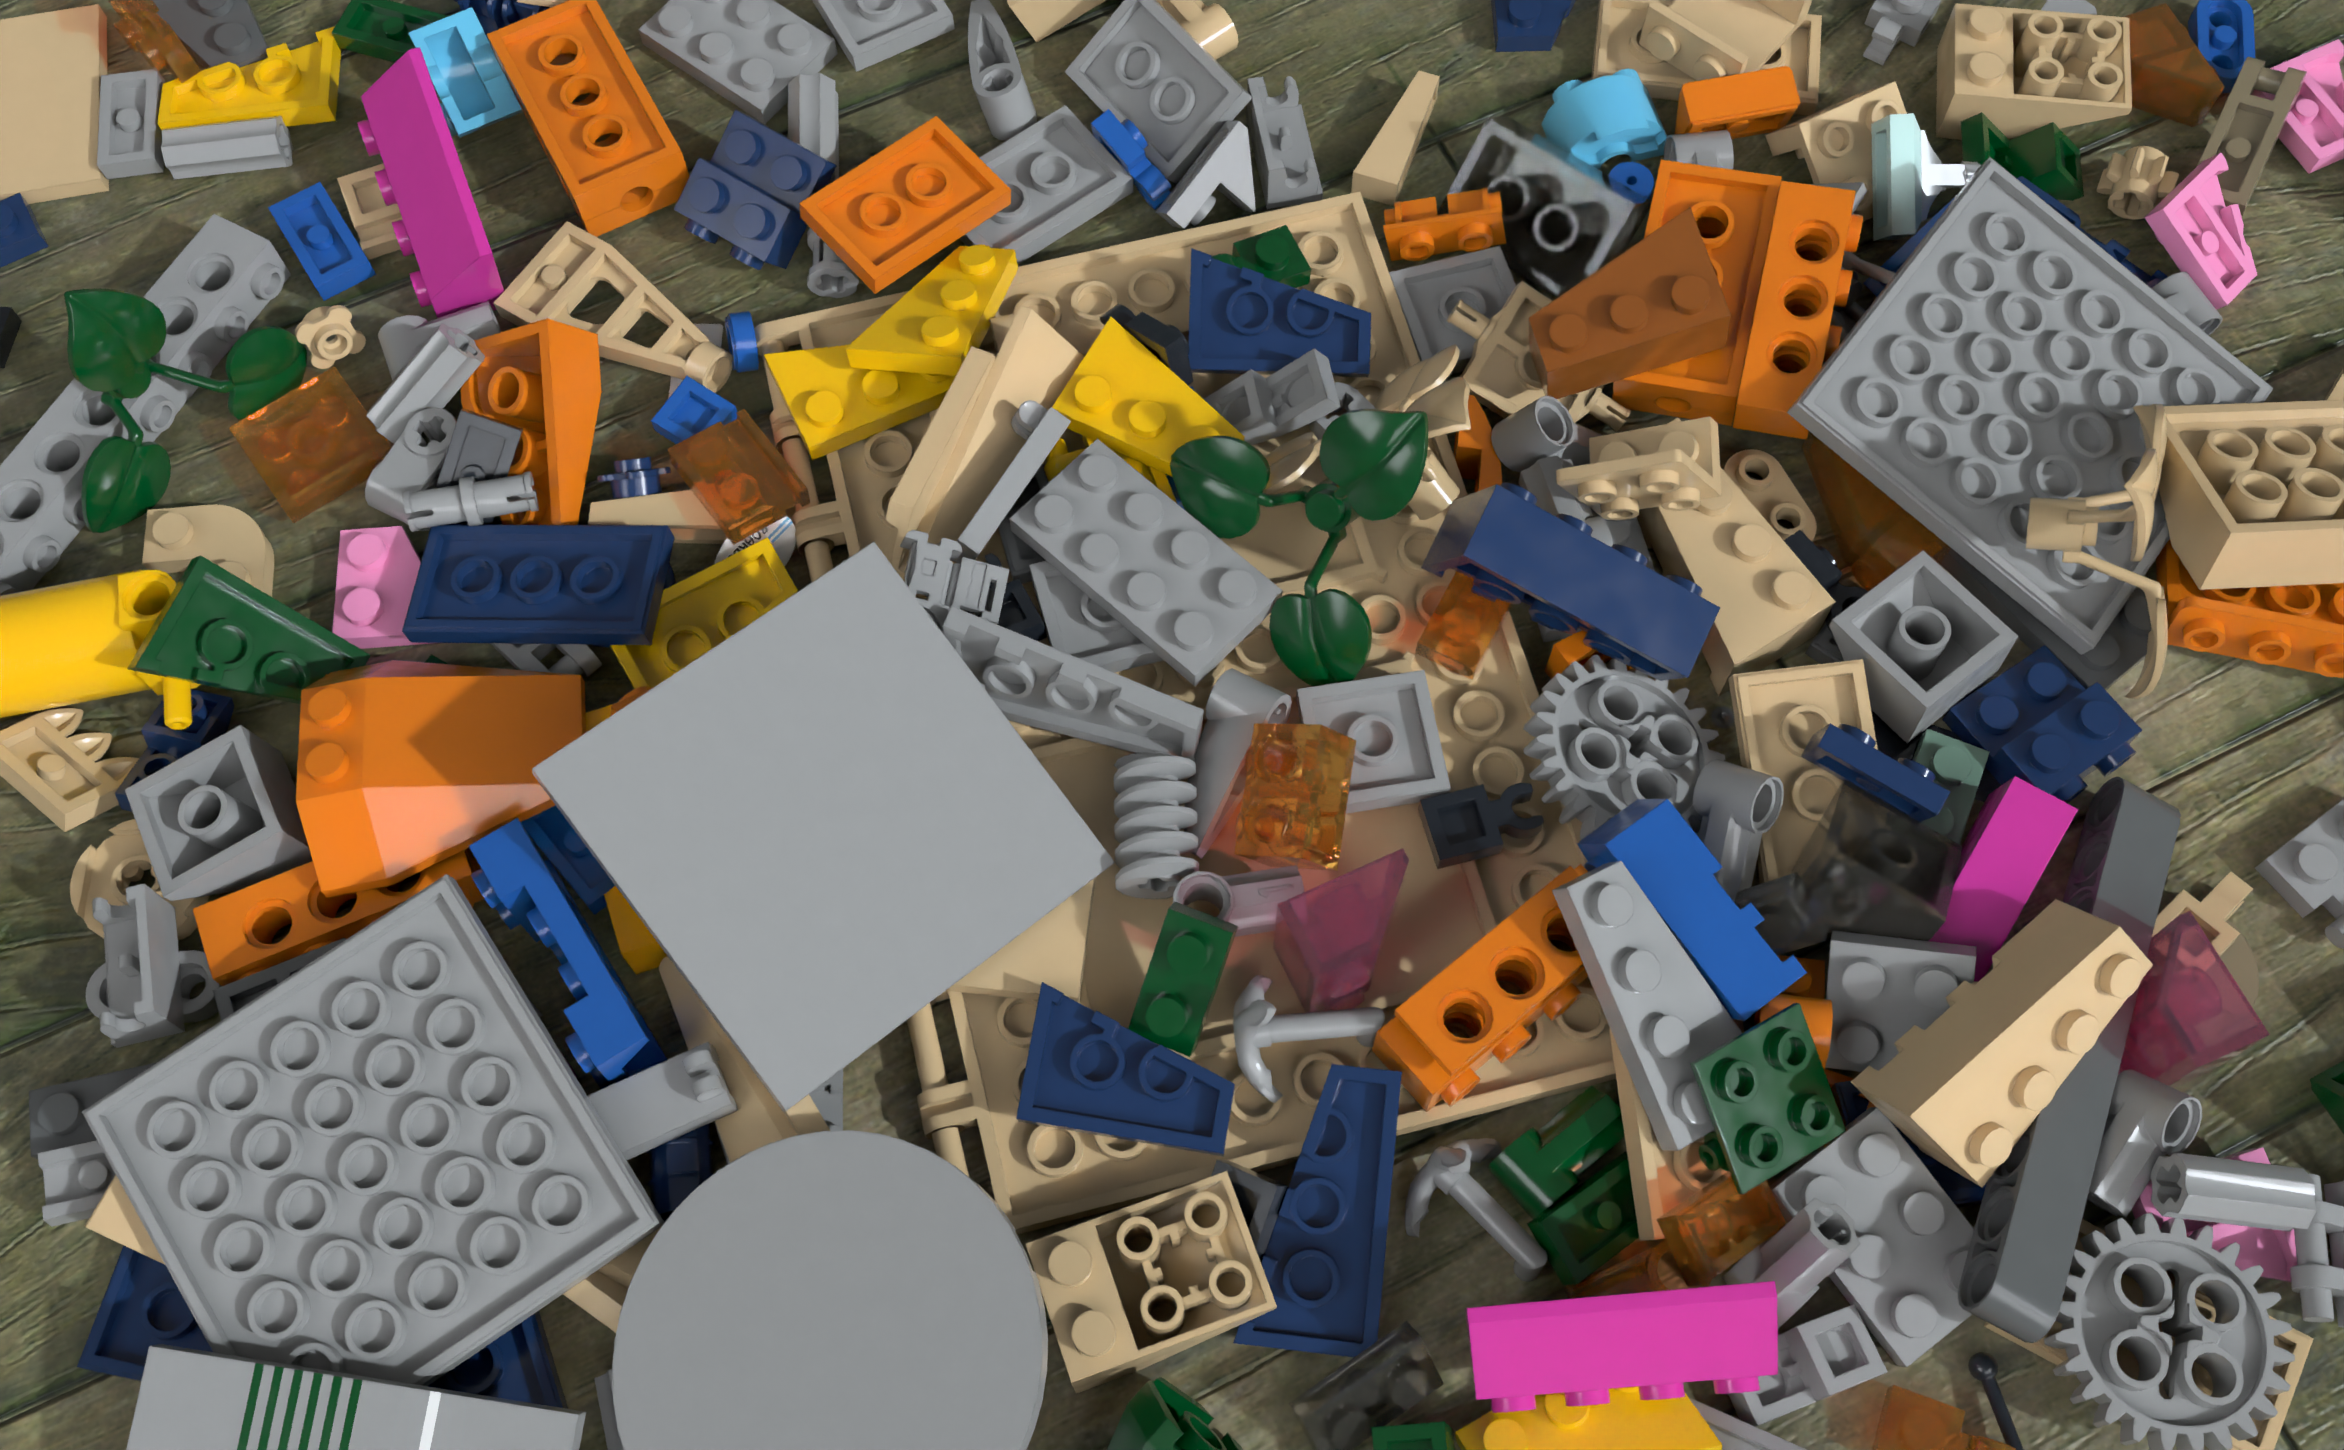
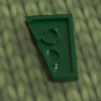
M200 555L192 558L127 669L301 704L302 689L331 672L365 666L371 655Z

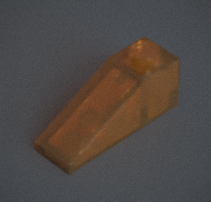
M1809 431L1802 449L1844 563L1852 570L1856 581L1864 589L1870 591L1921 551L1926 552L1940 565L1951 547Z

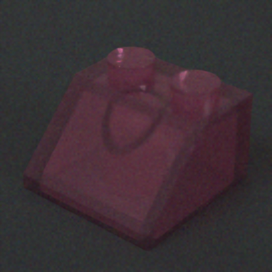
M1403 848L1277 904L1273 949L1305 1012L1353 1009L1365 1000L1363 993L1370 989L1399 904L1409 863V858Z
M2191 911L2176 917L2151 938L2147 958L2153 966L2140 983L2118 1074L2124 1070L2132 1069L2170 1087L2177 1088L2212 1072L2270 1035Z

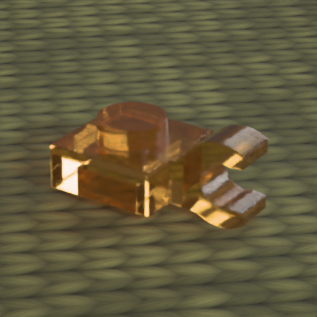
M1892 1385L1886 1392L1872 1450H2016V1448L1986 1437L1962 1433L1961 1428L1965 1416L1964 1410Z

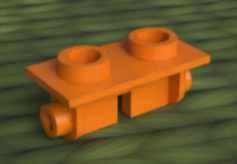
M1488 187L1479 190L1447 194L1449 213L1438 215L1436 197L1394 202L1395 208L1384 210L1385 225H1383L1391 261L1404 259L1421 261L1436 254L1462 250L1476 252L1487 249L1490 246L1506 244L1500 191L1488 193Z

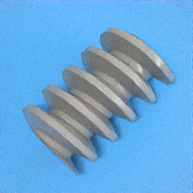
M1162 752L1128 754L1119 758L1114 764L1118 769L1114 775V790L1119 794L1114 800V812L1119 818L1114 825L1115 839L1120 843L1115 849V863L1120 868L1119 872L1115 875L1116 889L1122 894L1135 898L1167 899L1173 897V893L1181 879L1199 871L1198 861L1180 856V854L1191 852L1198 848V837L1192 833L1179 831L1197 823V812L1192 808L1178 806L1189 803L1197 798L1196 787L1190 783L1180 781L1196 774V763L1189 758L1173 756Z

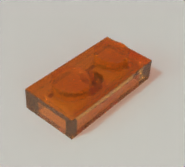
M1456 571L1419 638L1415 653L1473 680L1513 604L1497 598L1495 602H1492L1471 592L1474 579Z

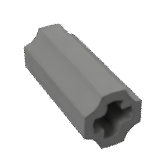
M821 73L814 75L799 74L788 83V138L837 165L828 185L839 178L838 93L835 91V80Z
M282 116L165 128L161 131V151L165 167L170 170L174 179L289 167L293 164V145L289 128L284 124Z
M441 323L368 410L366 416L372 421L377 432L395 444L408 421L416 413L427 408L437 407L443 409L484 361L485 355L476 346L475 341L460 329Z
M2174 1153L2170 1157L2159 1155L2150 1173L2152 1181L2151 1202L2164 1217L2291 1231L2294 1228L2308 1229L2317 1212L2314 1199L2316 1184L2303 1168Z

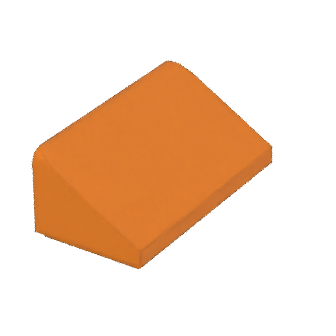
M1782 66L1685 83L1682 85L1679 93L1675 134L1727 130L1730 133L1731 139L1770 133L1786 126L1801 104L1791 68Z

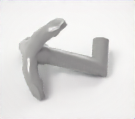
M1256 975L1240 994L1234 1005L1233 1029L1238 1065L1248 1082L1262 1096L1276 1103L1283 1095L1272 1085L1271 1070L1266 1068L1261 1059L1259 1048L1269 1047L1271 1043L1356 1036L1361 1045L1373 1047L1376 1032L1384 1026L1385 1015L1383 1011L1378 1007L1274 1015L1277 1009L1273 1004L1264 1000V994L1273 981L1263 975Z
M1489 1138L1462 1139L1436 1148L1410 1184L1405 1204V1228L1407 1235L1419 1237L1420 1222L1428 1214L1431 1196L1438 1187L1446 1195L1450 1194L1515 1259L1513 1268L1514 1273L1519 1279L1526 1282L1537 1279L1547 1261L1548 1255L1546 1251L1469 1175L1470 1162L1481 1163L1486 1159L1496 1158L1502 1152L1500 1143L1495 1139Z

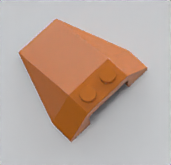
M391 660L331 672L302 689L296 805L321 892L329 898L393 885L469 848V845L516 818L522 822L555 806L554 802L532 774V768L586 733L585 681L582 676Z

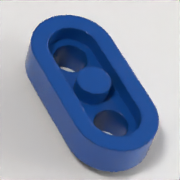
M2199 0L2188 20L2189 71L2194 81L2202 88L2215 93H2230L2246 58H2255L2254 15L2250 4L2246 0Z

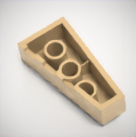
M1676 418L1667 424L1681 422V420ZM1721 467L1722 496L1701 499L1700 506L1690 510L1672 511L1663 509L1661 506L1639 509V515L1637 516L1648 549L1654 550L1663 569L1662 576L1677 575L1694 582L1703 590L1700 597L1720 607L1701 649L1712 671L1709 678L1718 696L1730 690L1728 678L1733 674L1760 671L1816 636L1835 604V600Z
M2057 899L1992 956L1993 969L1979 982L1969 983L1964 980L1945 997L1950 1008L1929 1027L1923 1030L1914 1025L1894 1043L1899 1053L1882 1069L1878 1071L1868 1066L1851 1081L1923 1153L1980 1187H1983L1996 1169L2006 1161L2018 1140L2041 1110L2052 1101L2058 1088L2084 1054L2095 1045L2100 1033L2127 998L2137 990L2141 980L2153 966L2151 961L2120 926Z

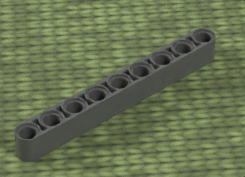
M2114 777L2104 783L2096 792L2088 807L2063 902L2120 926L2146 957L2180 825L2181 814L2179 809L2123 778ZM2139 987L2123 1003L2100 1033L2095 1045L2084 1054L2058 1088L2052 1101L2041 1110L2012 1148L2006 1161L1989 1178L1985 1187L1959 1284L1958 1302L1963 1310L2026 1343H2034L2041 1340L2053 1326L2060 1310Z

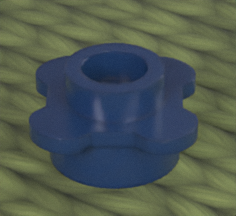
M651 457L614 461L615 473L598 475L597 479L598 482L610 481L613 499L662 493L659 474L671 473V467L652 469Z

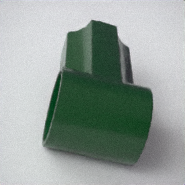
M1591 1085L1562 1108L1538 1131L1532 1127L1514 1140L1489 1164L1488 1169L1533 1220L1571 1192L1581 1182L1578 1177L1625 1138L1621 1109L1608 1094L1598 1091Z

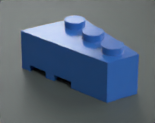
M1637 799L1576 843L1588 861L1584 864V868L1588 872L1605 863L1623 862L1732 1019L1745 1021L1807 973L1794 955L1784 962L1781 961L1754 928L1765 919L1750 902L1740 910L1718 883L1714 874L1723 867L1668 799Z

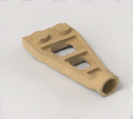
M568 221L563 224L494 302L499 315L518 327L548 318L598 334L599 357L676 377L681 380L688 376L714 393L724 386L732 371L733 357L730 352L710 342L704 333L612 245ZM600 280L610 283L624 297V301L604 324H593L575 319L569 315ZM645 312L651 313L669 327L652 348L644 347L623 338Z

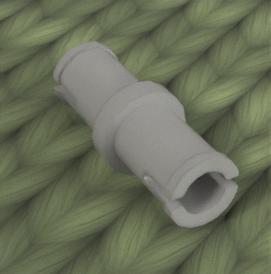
M531 471L524 472L521 475L475 482L473 476L459 479V485L412 493L411 491L403 492L405 514L410 513L411 516L407 518L411 532L419 531L422 528L467 521L469 526L483 525V518L529 510L532 512L538 511L539 506L536 489L533 490L532 487L534 480Z

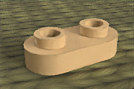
M1754 449L1743 450L1730 457L1723 470L1777 534L1785 540L1801 530L1813 541L1817 529L1815 517L1781 464L1770 454ZM1746 472L1755 473L1763 480L1751 479L1747 476ZM1784 519L1791 522L1794 529L1783 528L1778 524L1777 520Z

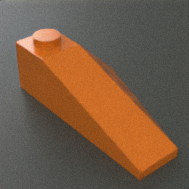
M546 318L474 340L476 346L485 355V359L460 388L463 409L523 429L508 476L521 475L524 472L531 471L534 480L532 487L533 490L536 489L538 499V511L532 512L529 510L500 515L502 524L578 525L602 393L598 334Z

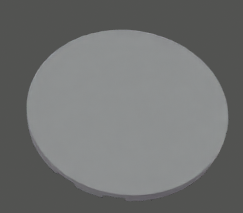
M852 1130L821 1131L796 1135L772 1142L741 1156L718 1170L699 1185L674 1210L650 1243L630 1282L620 1312L612 1364L613 1404L617 1430L623 1450H1026L1035 1430L1043 1401L1048 1363V1333L1039 1281L1036 1272L1032 1270L1027 1253L1015 1232V1227L989 1194L956 1166L929 1150L890 1136Z

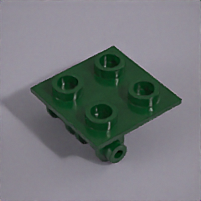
M1793 1003L1690 1063L1714 1127L1712 1132L1704 1136V1144L1700 1145L1698 1149L1699 1156L1704 1165L1712 1171H1716L1719 1168L1730 1171L1738 1194H1745L1846 1131L1800 1003Z

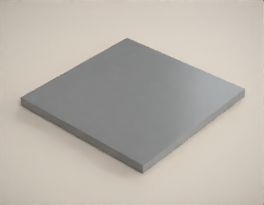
M872 542L532 768L534 777L783 1112H786L1115 863L875 542Z

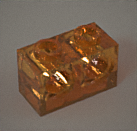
M1254 723L1251 747L1247 752L1245 760L1247 773L1241 811L1235 826L1237 839L1234 854L1270 867L1297 865L1298 869L1338 871L1356 740L1321 724Z

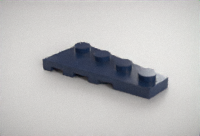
M1331 1065L1261 1263L1277 1308L1239 1325L1233 1343L1376 1360L1402 1072Z

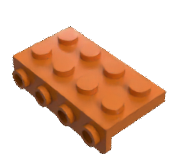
M2168 540L2156 558L2157 582L2164 587L2166 599L2168 645L2344 679V583L2199 590L2173 549L2171 540Z

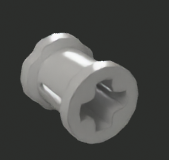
M809 228L807 243L813 251V266L809 269L807 287L813 293L822 297L842 298L855 293L859 277Z

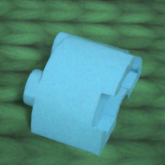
M472 7L408 32L415 48L420 47L433 86L442 102L440 106L451 137L458 134L459 138L522 112V108L495 57Z
M1622 69L1613 75L1602 76L1584 83L1580 80H1571L1560 85L1552 95L1554 104L1548 109L1541 125L1562 177L1600 169L1606 160L1617 155H1629L1632 162L1664 155V146L1667 139L1666 132L1650 94L1635 70Z

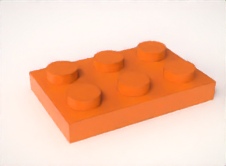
M935 116L800 202V216L876 294L1011 204V189L953 131Z

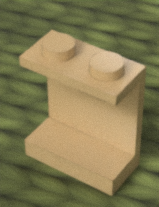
M1654 0L1648 6L1639 45L1650 51L1656 58L1668 62L1696 81L1759 71L1806 19L1812 0H1675L1669 7Z

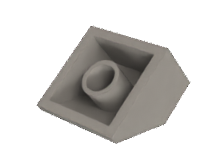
M1921 551L1833 618L1829 625L1844 661L1863 659L1871 710L1907 744L1946 714L1949 709L1957 705L1994 676L2018 638L2016 633L1924 551Z
M242 725L233 728L125 789L162 895L170 901L236 892L313 861L296 805V787L282 752Z

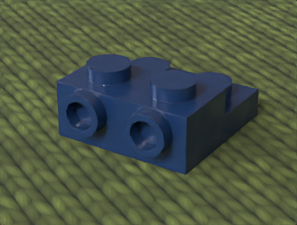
M735 109L711 161L698 158L674 210L688 217L684 228L692 234L713 244H716L719 236L733 243L734 245L729 254L744 264L761 270L766 262L786 269L808 226L801 219L799 203L827 186L837 165Z
M2046 645L1949 709L1942 719L1963 742L1989 751L1985 768L2000 785L2016 776L2067 804L2088 787L2083 780L2084 777L2096 769L2106 777L2134 756L2136 751L2131 747L2130 743L2142 731L2098 682L2085 689Z

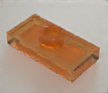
M1727 1171L1656 1219L1687 1287L1708 1283L1776 1234L1786 1224L1767 1181H1764L1743 1195L1738 1194L1730 1171Z

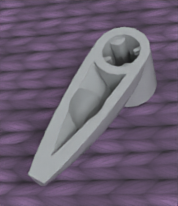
M989 0L972 1L968 22V55L973 89L992 136L998 140L1007 141L1037 123V113L1025 83L1015 48L1000 16Z
M1233 668L1226 670L1219 677L1209 695L1206 705L1207 722L1201 734L1194 758L1196 774L1188 778L1187 783L1196 787L1197 798L1189 803H1185L1184 807L1192 808L1197 812V823L1191 827L1184 828V832L1192 833L1198 837V848L1190 853L1201 859L1211 847L1255 779L1281 735L1291 712L1292 700L1290 695Z

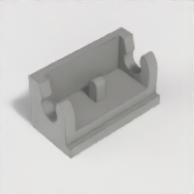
M1263 76L1247 79V92L1253 98L1246 105V121L1267 209L1323 200V191L1302 106L1298 104L1299 92L1297 84L1290 76L1286 77L1284 81L1285 91L1276 97H1268Z
M146 884L126 888V901L128 905H110L108 900L100 897L94 898L92 901L93 917L103 924L109 1012H102L99 1016L100 1031L111 1038V1045L116 1048L185 1032L175 907Z

